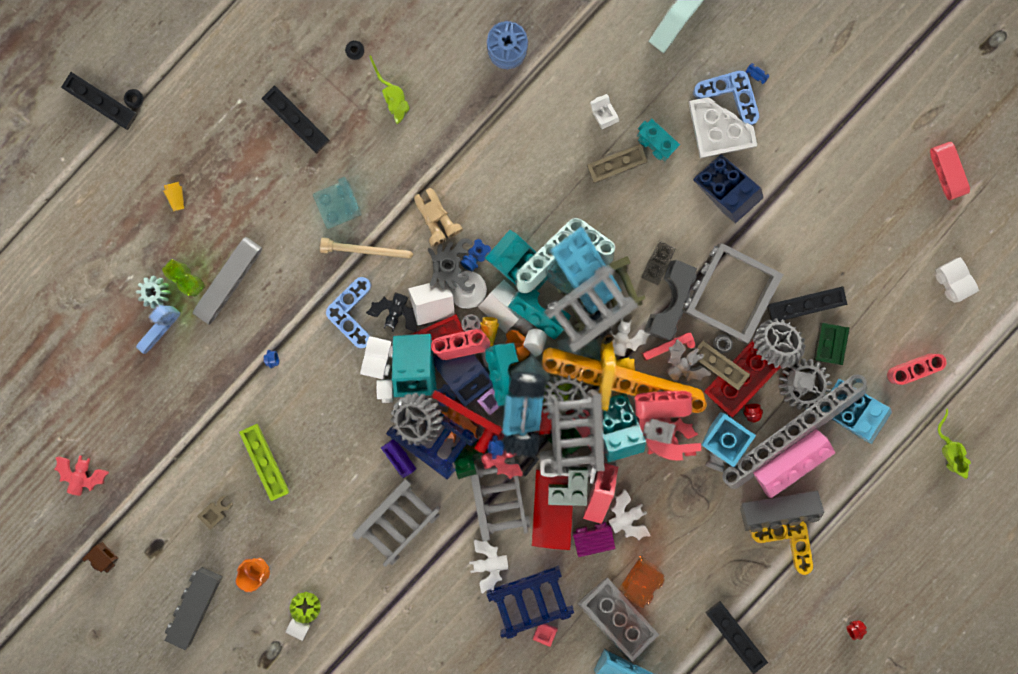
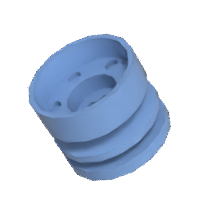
M499 22L488 33L487 50L490 60L497 67L506 70L516 68L522 64L527 54L528 40L526 32L515 22ZM510 40V44L504 46V42Z

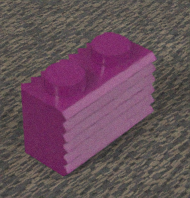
M602 522V524L597 523L593 528L587 529V526L576 528V532H572L578 557L616 549L610 524L606 525V522Z

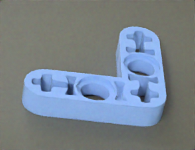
M735 71L697 83L694 87L693 94L697 99L713 98L733 92L740 120L751 126L758 121V108L749 77L744 71ZM737 76H739V78L744 79L741 82L742 88L746 87L747 89H742L739 92H737V90L741 88L739 82H735ZM717 81H724L726 88L718 90L716 88ZM700 86H702L703 89L709 88L710 86L712 87L711 90H707L705 92V95H703L702 93H698ZM740 94H747L749 102L742 103L739 99ZM750 105H752V107L748 109L749 114L754 115V118L751 122L750 119L745 118V116L748 114L747 109H742Z
M365 277L357 278L326 309L328 319L358 348H366L370 335L348 312L371 290V282ZM366 281L367 284L365 286L367 289L359 290L357 292L358 294H360L359 297L356 295V293L351 291L352 288H354V290H357L359 288V282ZM346 294H352L354 297V302L350 305L344 302ZM332 308H339L338 314L341 317H343L344 314L347 316L340 322V324L337 323V321L340 320L337 316H331ZM346 321H351L354 324V328L350 332L345 331L343 327ZM359 328L360 331L357 333L360 336H366V344H358L359 338L356 335L352 338L350 335Z
M158 306L149 316L155 324L140 340L136 348L143 354H146L178 319L181 313L173 306Z

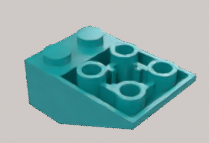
M509 230L485 259L517 286V272L537 252L518 234ZM553 269L534 289L538 291L556 270Z
M431 334L393 336L392 382L394 397H405L407 394L413 395L414 393H418L419 396L423 394L425 396H432L433 392L437 390L434 357L431 349Z
M622 393L611 396L608 410L602 411L603 449L608 463L643 453L646 447V439L627 394Z

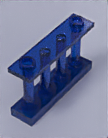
M440 413L438 416L443 418L440 423L445 428L431 448H427L422 444L415 446L414 442L408 445V439L402 441V435H396L397 429L389 428L386 433L389 437L447 480L455 473L456 470L453 467V463L465 445L468 443L471 446L478 440L474 437L473 432L463 429L443 413ZM426 420V429H428V420ZM453 432L461 439L448 458L443 460L438 456L437 452L449 434Z
M559 566L495 587L494 590H487L488 601L497 603L505 629L500 630L501 638L506 637L510 639L517 636L519 632L559 618L565 620L570 618L571 614H574L572 605L566 607L558 583L559 578L562 577ZM545 582L551 584L559 610L548 613L540 590L541 584ZM528 588L533 590L541 616L531 620L522 597V590ZM511 594L515 597L523 620L522 623L513 626L504 603L505 596Z

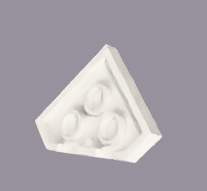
M709 97L688 102L700 158L757 147L754 127L737 118L732 112L717 105Z

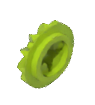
M303 592L297 594L292 599L289 608L294 620L299 623H310L318 617L321 605L319 599L313 593ZM306 599L307 605L313 608L307 609L304 616L303 610L297 607L302 606Z

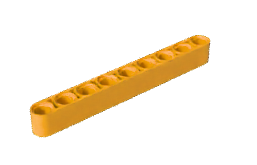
M547 348L543 351L542 367L546 372L567 378L570 374V379H575L577 376L578 381L600 386L602 375L601 361L555 348ZM615 365L612 390L632 396L651 392L688 391L692 394V412L700 413L706 409L705 396L699 388Z

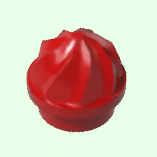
M752 403L745 406L743 413L747 421L755 423L761 420L763 410L760 404Z
M851 621L846 627L849 636L853 640H861L867 633V627L861 621Z

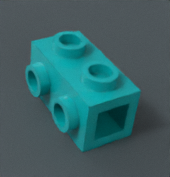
M652 118L649 122L644 121L638 127L640 131L637 134L639 143L644 147L648 146L658 160L666 161L680 145Z

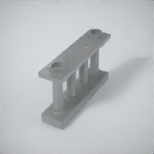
M602 266L597 269L594 276L558 302L550 303L547 306V310L544 311L549 319L555 316L570 336L567 344L573 352L579 350L638 307L630 296L628 298L623 297L609 276L614 272L610 266ZM602 280L617 300V306L612 309L606 307L593 288ZM586 292L602 313L601 317L596 321L591 320L577 300ZM569 304L572 305L585 324V329L581 332H576L561 312Z
M589 390V397H586V399L558 402V398L554 394L550 395V401H548L547 406L548 412L551 413L553 458H551V468L555 470L558 476H562V467L589 463L596 471H604L601 394L597 390ZM582 407L589 409V416L587 418L559 421V410ZM583 426L590 428V435L588 437L560 440V429ZM589 445L591 447L589 456L561 459V448Z
M514 457L510 458L511 463H506L510 465L518 464L520 466L519 459L515 460ZM474 462L477 474L471 476L482 541L490 540V534H493V532L523 527L524 534L528 533V527H531L530 518L525 516L518 476L514 477L515 481L485 487V485H481L480 478L483 475L497 473V468L495 466L489 469L481 468V466H477V462ZM512 489L517 491L518 500L489 506L484 504L483 497L486 494ZM520 508L521 519L497 524L488 523L487 516L490 513Z
M408 477L352 534L357 540L361 536L363 538L366 537L387 557L383 563L385 567L389 563L393 565L400 557L398 553L428 522L432 524L440 516L438 514L440 510L438 506L432 511L411 491L410 485L412 481ZM401 495L403 497L406 496L427 516L420 524L398 505L397 499ZM387 509L393 510L414 530L407 538L400 534L385 519L383 513ZM374 523L380 524L400 543L393 552L371 532L372 529L370 527Z

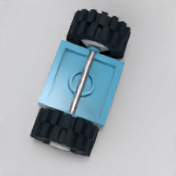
M528 372L513 373L510 376L509 393L512 395L506 396L503 424V443L506 453H511V455L517 454V456L523 455L524 457H527V455L533 456V454L536 455L538 453L539 435L534 433V431L540 430L546 384L544 376Z

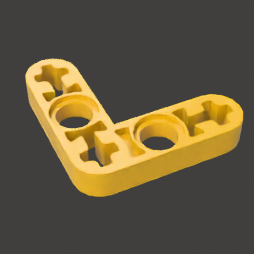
M602 341L600 349L602 375L599 393L601 394L602 411H607L616 363L613 342L604 344Z
M804 521L799 524L802 526L799 532L792 529L789 530L790 534H788L786 524L782 525L784 530L780 536H776L774 529H770V527L769 533L771 537L768 534H762L761 538L755 535L758 532L750 531L752 539L758 543L790 539L793 564L796 571L802 575H807L812 571V554L808 529ZM763 528V530H761V531H762V532H767L768 529H767V528ZM803 541L805 549L799 552L795 548L796 544ZM797 555L803 556L804 562L808 564L804 570L799 567L802 564V559L797 557Z

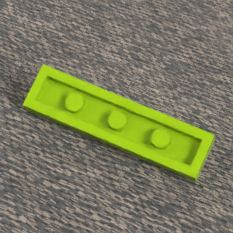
M258 423L240 431L239 434L270 500H276L290 493Z

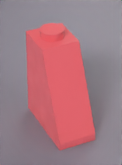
M604 463V471L596 472L594 484H592L587 499V506H585L583 519L602 524L614 497L618 473L617 466Z

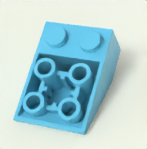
M838 379L832 390H834L844 381ZM841 394L837 399L843 401L847 398V395ZM865 394L832 418V420L872 444L892 414L890 407ZM824 406L821 411L829 412L832 407Z

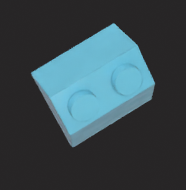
M720 411L709 427L701 445L732 467H735L756 435Z

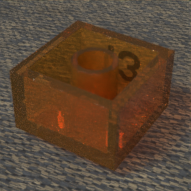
M640 556L620 585V589L625 597L641 608H644L645 605L651 603L654 597L652 594L656 588L660 589L663 585L665 575L658 566Z

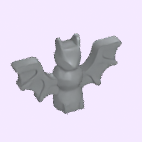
M678 339L672 347H669L670 356L667 358V362L673 365L666 371L675 382L679 380L681 375L686 377L687 382L691 379L701 381L703 377L711 375L704 365L691 368L692 365H695L704 357L703 354H698V348L689 353L686 358H681L685 347Z

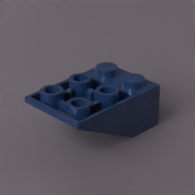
M722 154L693 179L712 202L735 224L764 198L761 187Z
M474 354L449 360H442L437 355L434 357V366L464 406L468 405L493 385L490 380V374Z

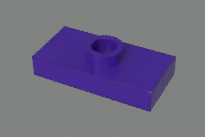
M395 438L381 447L402 478H405L417 469Z

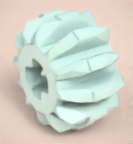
M151 276L149 279L145 277L143 278L144 284H138L141 290H137L136 293L141 294L138 300L144 301L143 306L148 307L150 305L151 308L155 309L157 305H163V301L168 302L169 299L165 295L170 294L171 291L165 290L169 284L163 283V278L157 279L156 276ZM152 289H156V290H154V291L156 292V295H152V294H153V293H151V290H152Z

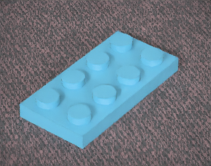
M581 227L550 250L574 289L594 276L597 269L602 266L606 267L584 228ZM612 274L609 275L610 278L612 279V281L614 282V284L616 285V287H617V288L619 289V291L621 292V289H620V287L618 286V284H617V282L615 281V279H614V277L612 276ZM603 280L593 287L604 304L614 297ZM587 292L579 297L590 314L598 310Z

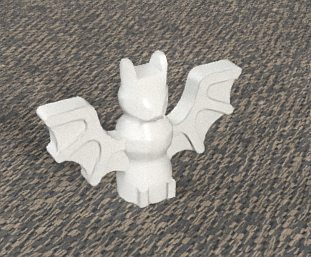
M621 318L618 325V333L613 335L614 355L625 357L627 348L635 352L638 346L647 344L646 340L650 334L639 330L634 338L629 339L628 333L631 329L632 320L630 319L628 323L624 322L623 318Z
M623 489L620 495L615 496L616 502L611 508V511L616 515L608 520L614 533H617L623 529L626 538L634 536L640 540L645 536L650 537V533L645 525H631L634 520L640 519L647 512L641 511L642 504L633 507L629 512H624L631 498L628 492Z
M474 539L475 551L488 556L486 560L469 562V564L474 566V570L470 571L471 573L484 572L485 570L490 572L489 576L480 580L481 593H484L487 590H494L495 583L502 580L499 572L500 570H508L507 555L497 556L498 547L491 546L488 541Z

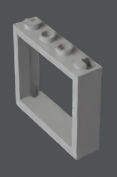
M720 243L718 246H714L709 256H711L709 263L704 264L701 270L703 275L700 281L696 280L692 290L694 293L685 303L684 307L686 309L684 313L743 343H749L784 274ZM723 252L770 275L742 333L695 310Z

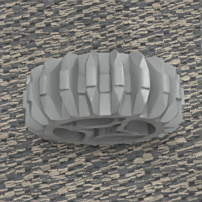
M775 318L773 321L763 322L755 331L753 338L755 344L753 348L757 349L756 355H761L762 360L768 361V365L772 363L775 368L779 366L782 369L790 368L798 363L804 355L806 345L803 343L805 339L800 337L802 332L796 331L797 326L792 327L790 322L786 324L783 319L778 321Z
M802 358L800 363L798 362L790 368L787 367L789 371L782 370V373L786 376L779 377V380H783L784 384H779L778 387L784 388L780 394H787L784 401H790L789 405L791 407L796 405V408L799 410L802 407L804 410H807L826 396L825 392H831V389L826 388L827 385L832 384L831 381H826L830 374H823L826 368L821 367L819 369L820 362L814 364L813 359H809L807 362L805 358ZM807 368L810 369V374H816L819 386L817 388L814 384L813 390L807 389V392L815 394L813 397L807 400H800V397L805 395L804 392L794 391V395L792 390H787L790 370L799 371Z
M570 374L568 378L559 376V380L552 376L553 383L548 380L546 381L549 388H545L546 395L543 396L545 401H543L542 406H547L552 391L557 395L558 402L564 400L559 393L566 396L569 394L568 399L573 401L577 390L580 392L581 400L586 399L588 392H585V390L589 388V385L581 386L584 382H577V376L575 379H570ZM562 383H571L574 385L572 388H569V390L563 392L557 387L559 384ZM548 406L542 410L543 413L548 412ZM587 407L573 408V413L567 415L559 414V419L561 421H566V419L573 420L572 418L580 419L578 417L579 414L582 417H586V414L582 412L583 409L587 411L589 409ZM551 413L548 414V419H551Z
M418 393L413 395L407 394L398 400L393 406L394 410L390 413L393 415L390 421L395 423L392 429L398 430L396 435L401 434L402 441L408 439V445L413 442L415 446L425 445L433 441L442 428L440 422L443 418L438 416L441 410H436L437 403L432 404V398L426 400L425 394L420 396ZM426 420H428V429H426Z

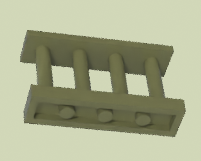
M628 256L606 265L620 274L628 295L638 306L642 305V300L646 299L645 295L637 297L626 271L628 269L626 265L630 264ZM569 281L556 286L558 294L563 293L564 296L574 290ZM613 297L610 302L614 308L617 306V300ZM570 304L578 322L573 325V328H578L581 331L585 329V324Z

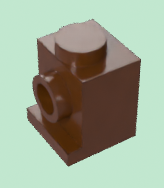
M101 542L82 560L84 562L89 560L91 566L101 573L103 571L109 573L116 566L114 562L118 557Z

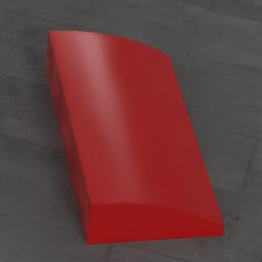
M753 340L732 361L750 374L738 391L718 376L704 391L731 419L739 413L781 368L780 366L775 368L772 363L768 365L767 360H762L761 355H756L757 349L753 348L755 344Z
M536 469L532 546L570 550L573 506L548 505L549 484H568V476L546 477L541 475L540 470Z

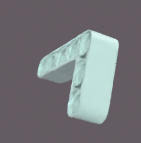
M677 0L648 42L664 53L704 0Z
M579 218L571 219L517 272V289L522 293L532 291L558 265L554 256H548L552 255L550 250L574 232L573 230H577L580 227L584 228L606 265L612 263L614 259V243Z

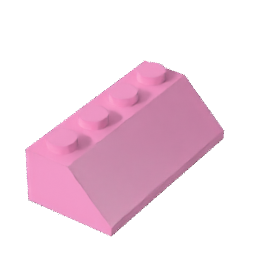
M815 429L753 474L766 496L770 499L834 455L835 451L830 441Z

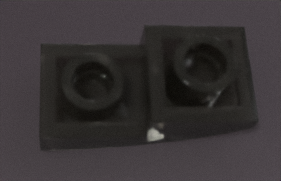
M658 241L641 278L658 286L676 248Z

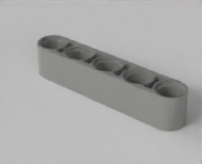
M245 237L193 310V314L210 325L252 267L263 248Z

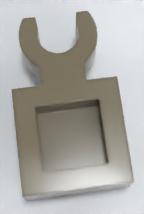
M225 495L218 499L217 505L213 502L210 503L197 516L210 530L226 516L222 511H226L233 506L232 502L228 506L223 505V500L226 498Z

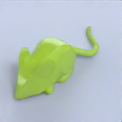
M370 55L369 57L378 79L388 86L382 90L391 115L393 114L395 122L398 124L409 111V104L405 101L404 92L400 87L382 79Z
M946 409L945 416L937 428L939 436L946 441V445L942 448V453L948 461L946 467L967 479L971 461L965 456L967 454L965 447L959 442H952L951 439L944 436L941 432V427L948 416V409Z

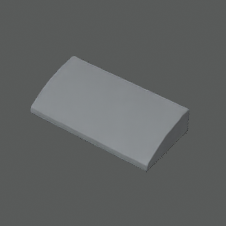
M609 578L604 579L577 603L628 661L633 662L659 635Z

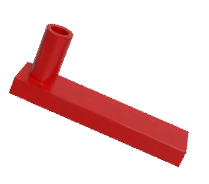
M437 390L433 392L432 398L485 428L474 448L485 454L489 442L493 440V436L495 434L500 436L503 428Z

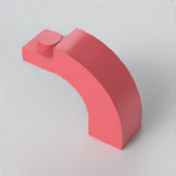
M637 418L643 432L645 423L649 422L650 419ZM657 427L655 430L658 435L661 434L660 427ZM645 438L646 446L653 453L668 460L683 461L682 453L685 456H694L696 451H701V443L675 445Z

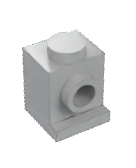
M790 370L787 390L807 393V389L813 390L815 374Z
M650 419L649 422L645 423L643 433L646 434L645 438L671 444L675 425ZM657 427H660L662 429V433L660 435L656 434L655 432Z

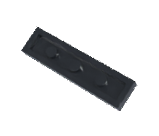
M70 72L61 86L62 89L126 130L130 128L138 115L73 72Z
M275 85L261 98L316 154L330 141Z
M841 286L770 303L767 307L771 321L775 318L781 321L782 319L787 320L848 304L844 287Z
M721 601L705 612L753 674L768 664V661Z

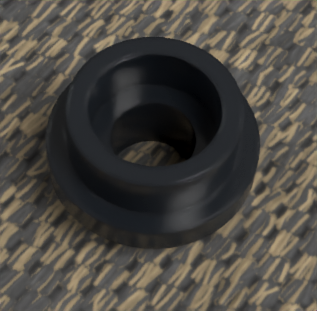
M350 41L345 47V53L351 60H359L364 55V46L359 41ZM353 47L358 48V51L356 53L351 52V49Z
M130 89L125 93L124 102L128 107L136 109L143 104L144 97L140 91ZM134 96H137L136 102H132Z

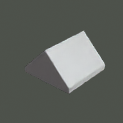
M503 280L478 308L488 317L497 318L499 328L506 333L521 316L508 307L517 291Z
M436 281L432 287L428 283L408 288L417 326L455 315L453 295L447 282L444 281V289L441 288L439 281Z

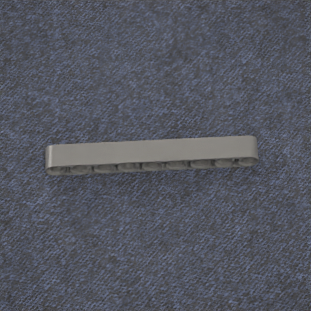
M858 374L851 376L739 459L735 467L730 466L722 475L726 485L732 489L741 487L755 476L753 474L755 471L815 429L818 430L864 396L868 390L866 379ZM855 383L863 384L860 389L853 388ZM841 394L847 395V398L843 401L837 399ZM824 406L832 407L829 412L821 411ZM810 417L816 419L812 424L806 423V420ZM793 429L800 430L796 436L790 435V432ZM777 441H784L782 447H775ZM762 452H768V457L765 459H760L759 455ZM748 463L753 464V467H752L751 470H749V471H745V470H744V466H745L746 464H748ZM731 475H737V479L734 482H728V479Z

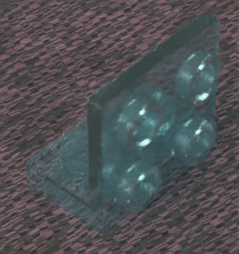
M346 177L338 179L339 183L313 193L327 229L363 215Z

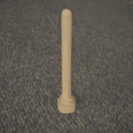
M321 238L320 253H329L335 250L400 258H412L413 253L407 250L334 243L330 238Z

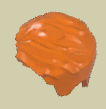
M516 330L508 331L505 344L514 343L518 362L511 364L512 366L524 361L531 352L523 345L526 336Z
M261 558L245 559L237 569L238 574L235 581L238 588L242 591L253 592L269 578V566Z

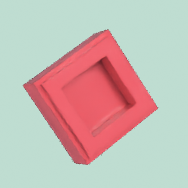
M539 621L533 640L551 647L558 629Z

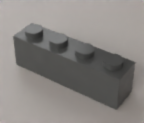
M812 491L742 503L740 512L745 531L759 532L767 527L777 529L785 524L795 526L803 521H808L809 523L817 522L822 518L824 509L819 492Z
M204 567L192 573L189 579L191 585L189 589L186 588L181 596L183 602L181 606H177L173 613L175 619L173 623L170 622L165 630L167 636L164 641L183 650H186L191 645L223 576Z

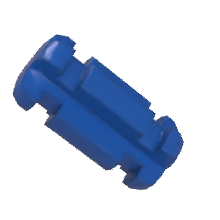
M753 63L746 69V73L749 72L751 77L757 81L760 80L761 84H764L769 78V74H764L765 71L758 66L755 67Z

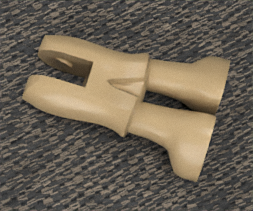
M428 188L426 192L431 200L429 203L424 204L425 202L419 194L414 196V200L425 219V224L428 225L432 236L429 239L431 247H434L447 240L437 224L438 221L441 222L449 239L463 231V228L460 224L452 223L447 215L448 212L442 207L435 191L432 188Z

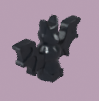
M395 292L393 300H388L383 296L381 301L372 302L371 308L366 311V314L378 317L382 311L388 309L389 315L386 317L383 328L385 329L386 326L392 327V332H394L398 324V318L404 315L406 320L405 328L417 332L413 307H406L405 304L409 297Z

